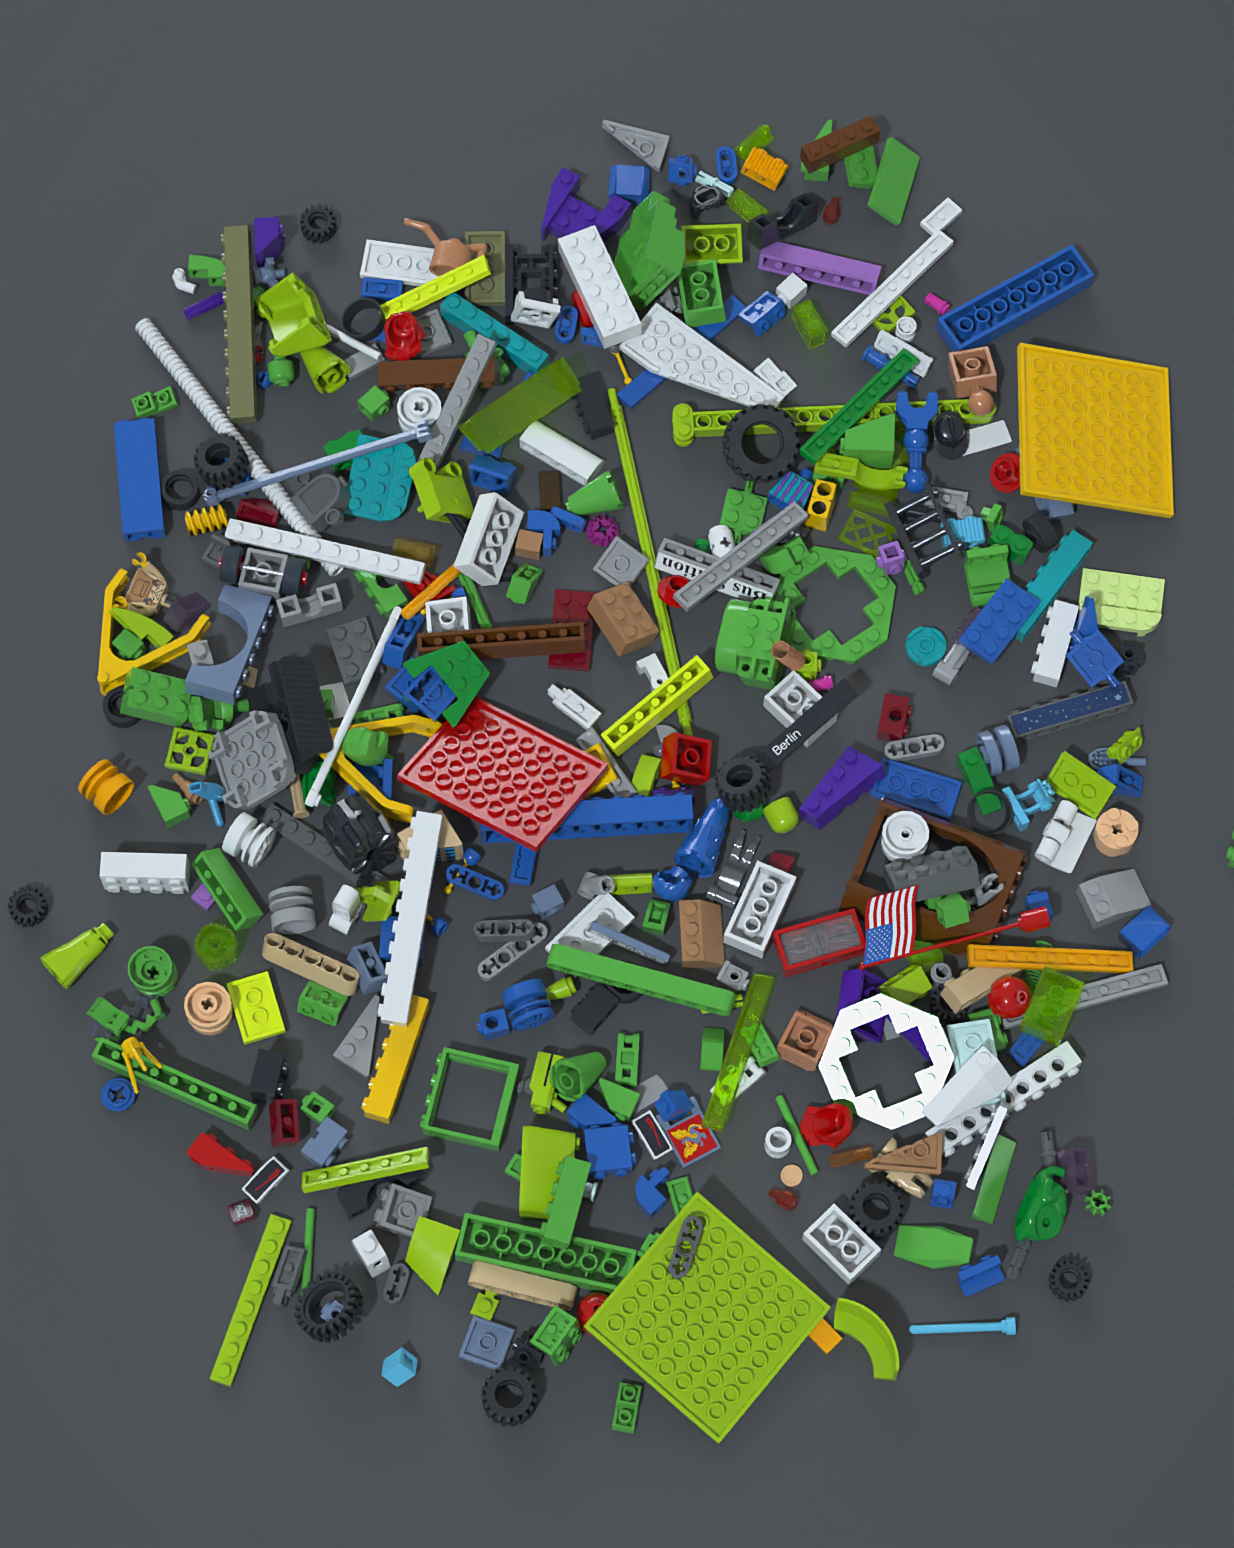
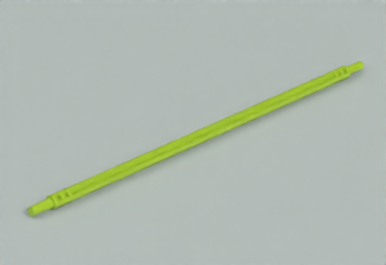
M610 388L608 389L611 404L610 413L614 422V431L641 552L650 560L645 570L669 677H671L680 669L666 604L657 594L660 577L658 569L654 568L656 559L622 407L618 403L616 389ZM686 700L677 708V714L684 734L693 736L690 724L692 719Z

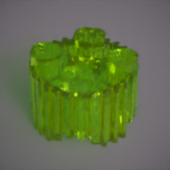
M210 922V925L202 926L201 931H198L199 934H196L197 938L194 939V950L199 962L203 966L206 965V968L212 971L218 968L222 970V967L226 968L227 965L230 966V963L236 961L238 956V943L232 929L226 928V925L212 924V922ZM217 944L219 947L213 948V945Z

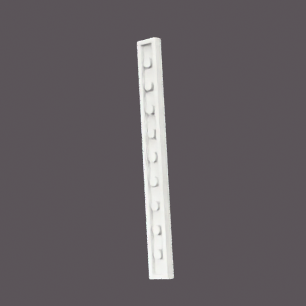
M231 518L225 532V537L229 541L415 584H421L426 564L423 562Z

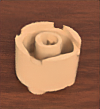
M1111 808L1099 817L1093 832L1097 849L1110 857L1127 854L1133 848L1136 841L1138 822L1130 813L1121 809Z

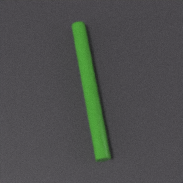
M779 1095L775 1100L810 1175H816L819 1171L783 1095Z
M312 1208L306 1209L304 1249L308 1251L303 1266L302 1289L305 1287L307 1290L310 1289L308 1283L311 1281L315 1219V1209Z

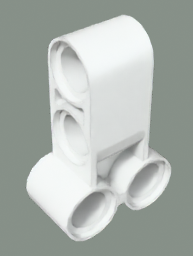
M342 885L332 902L333 915L330 918L329 926L346 935H349L353 930L356 920L361 916L366 904L360 901L359 893L352 887Z

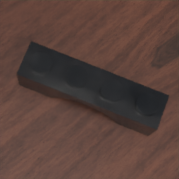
M803 193L791 199L787 209L778 218L772 220L765 214H761L749 220L746 240L760 250L816 222L819 202L807 193Z
M421 1169L358 1182L352 1185H343L339 1188V1192L336 1195L350 1221L369 1210V1197L379 1185L391 1182L410 1189L425 1181L426 1174Z

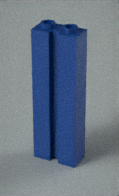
M145 417L134 421L121 420L114 423V436L125 542L139 541L141 538L147 537L149 539L166 538L163 499L160 490L161 476L154 418Z

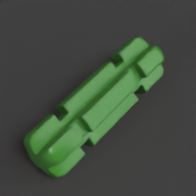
M907 557V561H904V573L910 586L913 587L914 594H922L925 590L924 585L920 582L921 579L916 575Z

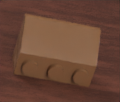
M679 900L682 969L723 967L724 948L721 905L704 900Z

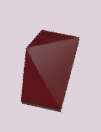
M241 499L236 518L248 523L276 529L279 511L268 499Z

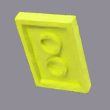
M268 971L226 983L244 1045L286 1032Z

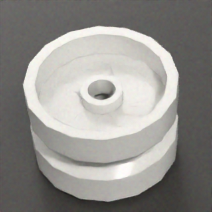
M418 387L406 391L399 398L397 411L399 426L402 431L415 429L414 423L427 420L432 432L442 411L441 401L437 394L430 389Z
M900 811L887 818L883 825L881 841L883 853L891 861H904L914 856H924L929 838V829L926 821L920 815L911 811Z

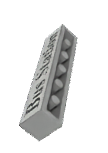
M664 538L658 550L654 568L672 575L684 576L691 581L720 558ZM745 567L717 588L716 591L749 602H753L756 599L766 600L768 597L774 600L780 579Z

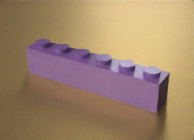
M777 241L762 248L758 269L787 276L794 273L800 279L871 295L877 289L882 268L879 265Z

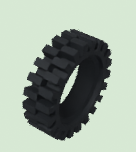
M332 1272L330 1275L329 1273H324V1279L317 1276L315 1277L317 1283L314 1284L312 1281L308 1283L310 1286L309 1290L305 1287L302 1289L305 1295L304 1297L298 1296L297 1300L301 1304H295V1309L298 1312H295L294 1315L300 1328L313 1340L323 1342L324 1340L326 1343H329L331 1338L334 1341L339 1340L338 1334L345 1337L347 1335L345 1329L348 1328L352 1331L355 1328L351 1323L355 1322L358 1324L360 1319L356 1314L362 1315L363 1313L360 1307L364 1306V1301L362 1300L364 1297L359 1287L344 1274ZM334 1291L343 1292L345 1303L337 1317L327 1323H316L314 1321V1309L318 1302L328 1293Z

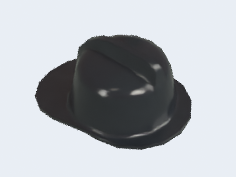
M953 411L940 413L933 423L937 450L942 457L948 460L958 459L965 454L968 447L964 420L958 413Z

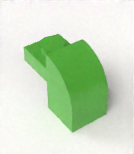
M797 536L782 546H773L761 554L759 558L767 573L778 574L796 566L795 563L808 556L809 552L801 537Z
M101 997L97 998L86 1013L116 1036L120 1034L130 1020L129 1015L124 1011L117 1009Z

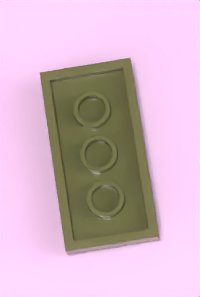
M465 231V245L479 243L487 245L485 257L491 272L490 275L465 287V300L474 306H505V231ZM472 252L471 261L477 258L478 252Z

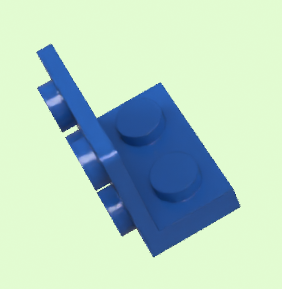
M384 759L382 766L352 764L381 794L391 800L393 759ZM348 784L347 796H359L360 794Z

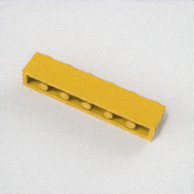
M413 995L407 1027L389 1025L391 1033L389 1038L385 1037L382 1046L384 1053L382 1058H378L375 1067L378 1070L376 1077L371 1078L368 1088L371 1090L369 1097H365L362 1104L365 1117L390 1124L430 1007L429 999Z

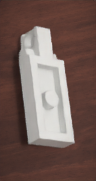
M552 684L547 690V694L554 699L552 703L584 729H590L601 717V713L570 689L564 688L561 691Z

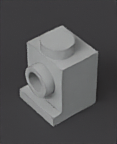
M726 960L716 978V985L736 995L740 994L741 990L746 991L750 983V979H748L749 973L730 964ZM735 975L738 979L733 980L730 976Z

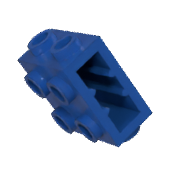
M613 1123L610 1124V1127L601 1128L600 1125H593L584 1130L587 1162L591 1163L589 1177L604 1179L607 1175L613 1174L616 1177H624L632 1172V1166L636 1165L635 1152H630V1145L634 1144L633 1133L632 1131L628 1132L627 1125Z

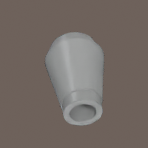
M937 963L931 968L932 982L937 986L947 982L952 976L951 968L945 963Z

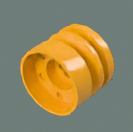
M104 759L96 763L84 775L79 783L78 792L85 796L88 801H94V807L103 815H110L126 802L135 784L124 773H119V769L113 766L110 760Z

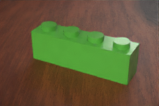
M220 848L202 851L191 863L235 931L253 927L264 915Z
M566 1156L563 1162L559 1161L556 1174L559 1175L558 1182H553L550 1192L554 1197L552 1203L548 1202L545 1210V1215H548L546 1223H542L539 1235L543 1236L541 1243L567 1250L591 1163Z

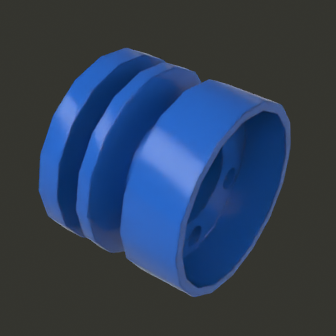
M541 979L523 981L502 992L501 997L506 1010L511 1011L508 1017L512 1021L511 1025L514 1031H524L538 1027L555 1016L550 1000L544 999L548 994Z

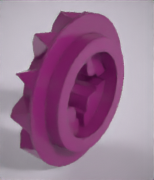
M606 515L596 516L593 520L589 521L586 527V534L593 544L608 546L619 535V528L613 518H609ZM599 525L603 526V528H608L606 529V537L602 532H597L599 531Z

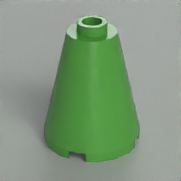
M610 470L570 495L568 502H565L568 512L578 516L624 508L623 501L621 502L619 499L621 494Z
M598 1052L559 1060L550 1068L549 1077L553 1088H557L559 1091L558 1095L567 1101H576L588 1091L604 1072L607 1065L606 1060Z

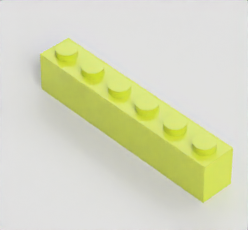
M696 655L603 732L601 736L605 744L619 757L712 680L711 670Z

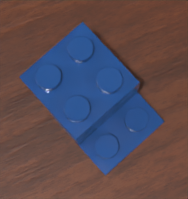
M403 666L385 686L386 691L415 715L421 711L434 722L456 698L432 667H429L417 678L413 679Z

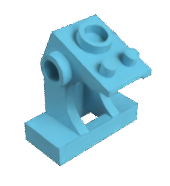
M1037 779V781L1028 785L1029 790L1019 795H1014L1009 786L1001 790V793L1009 799L1012 805V819L1020 832L1028 828L1030 822L1027 818L1028 816L1040 810L1045 812L1053 807L1052 803L1056 801L1053 797L1055 792L1046 780L1041 781ZM1033 797L1037 804L1026 808L1022 801Z

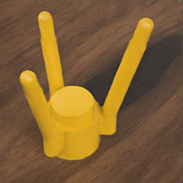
M131 1037L121 1044L124 1051L122 1056L125 1059L134 1092L138 1094L139 1090L129 1058L131 1060L136 1059L143 1071H147V1068L140 1057L142 1051L159 1069L162 1068V1065L146 1049L143 1042L139 1043L136 1037Z

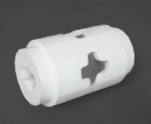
M718 525L709 530L708 539L712 555L721 558L735 547L733 534L728 526Z

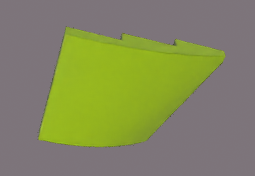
M419 1216L405 1263L418 1274L436 1295H440L461 1230Z

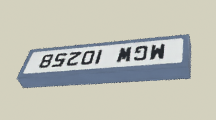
M592 921L586 930L662 965H665L670 958V954L596 921Z

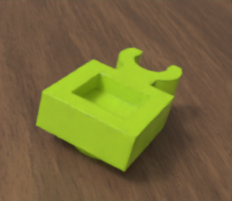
M485 1290V1295L478 1293L470 1314L491 1321L499 1304V1300L494 1299V1297L499 1294Z

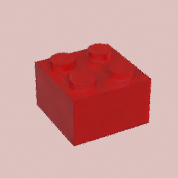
M676 732L664 737L660 778L699 786L709 781L712 740Z

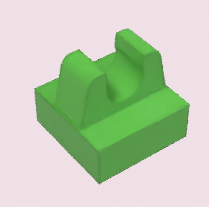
M995 503L992 509L983 507L980 513L983 516L982 521L987 523L989 531L992 532L997 525L1001 524L1005 516L1002 506Z

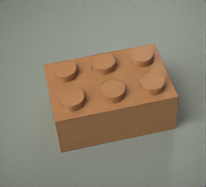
M628 582L595 594L587 607L619 657L652 644L659 633V629Z

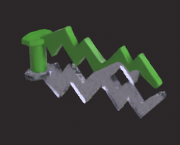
M152 995L148 998L136 996L134 1008L122 1004V1011L127 1015L129 1014L139 1018L141 1008L147 1011L148 1004H151L155 1013L154 1017L147 1014L145 1023L134 1019L132 1027L126 1025L122 1031L136 1035L138 1028L147 1033L156 1021L164 1019L166 1014L161 1008L158 996ZM95 1021L91 1037H95L99 1027L107 1029ZM122 1031L118 1036L105 1032V1039L119 1043Z

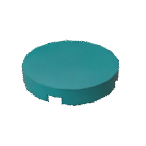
M918 627L912 630L907 637L905 644L906 654L916 665L923 667L933 666L944 658L947 649L946 639L936 628Z

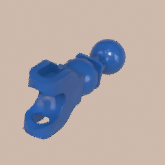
M898 391L896 396L895 412L898 419L905 425L906 433L903 442L906 447L905 454L910 455L909 469L903 475V481L906 482L905 489L911 493L922 492L925 490L924 483L928 482V475L922 469V455L926 454V448L929 443L926 433L927 425L934 419L938 411V395L936 392L928 393L926 404L921 408H915L909 404L906 391Z

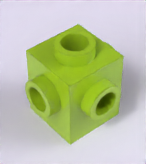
M801 650L800 653L805 657V664L800 670L795 672L805 681L816 679L817 672H821V659H817V652Z

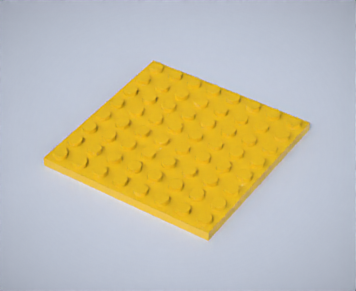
M1020 343L1017 346L1020 495L1171 518L1174 515L1168 368Z

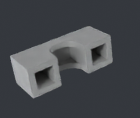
M336 583L316 588V593L308 598L299 599L295 594L276 600L283 627L343 611Z

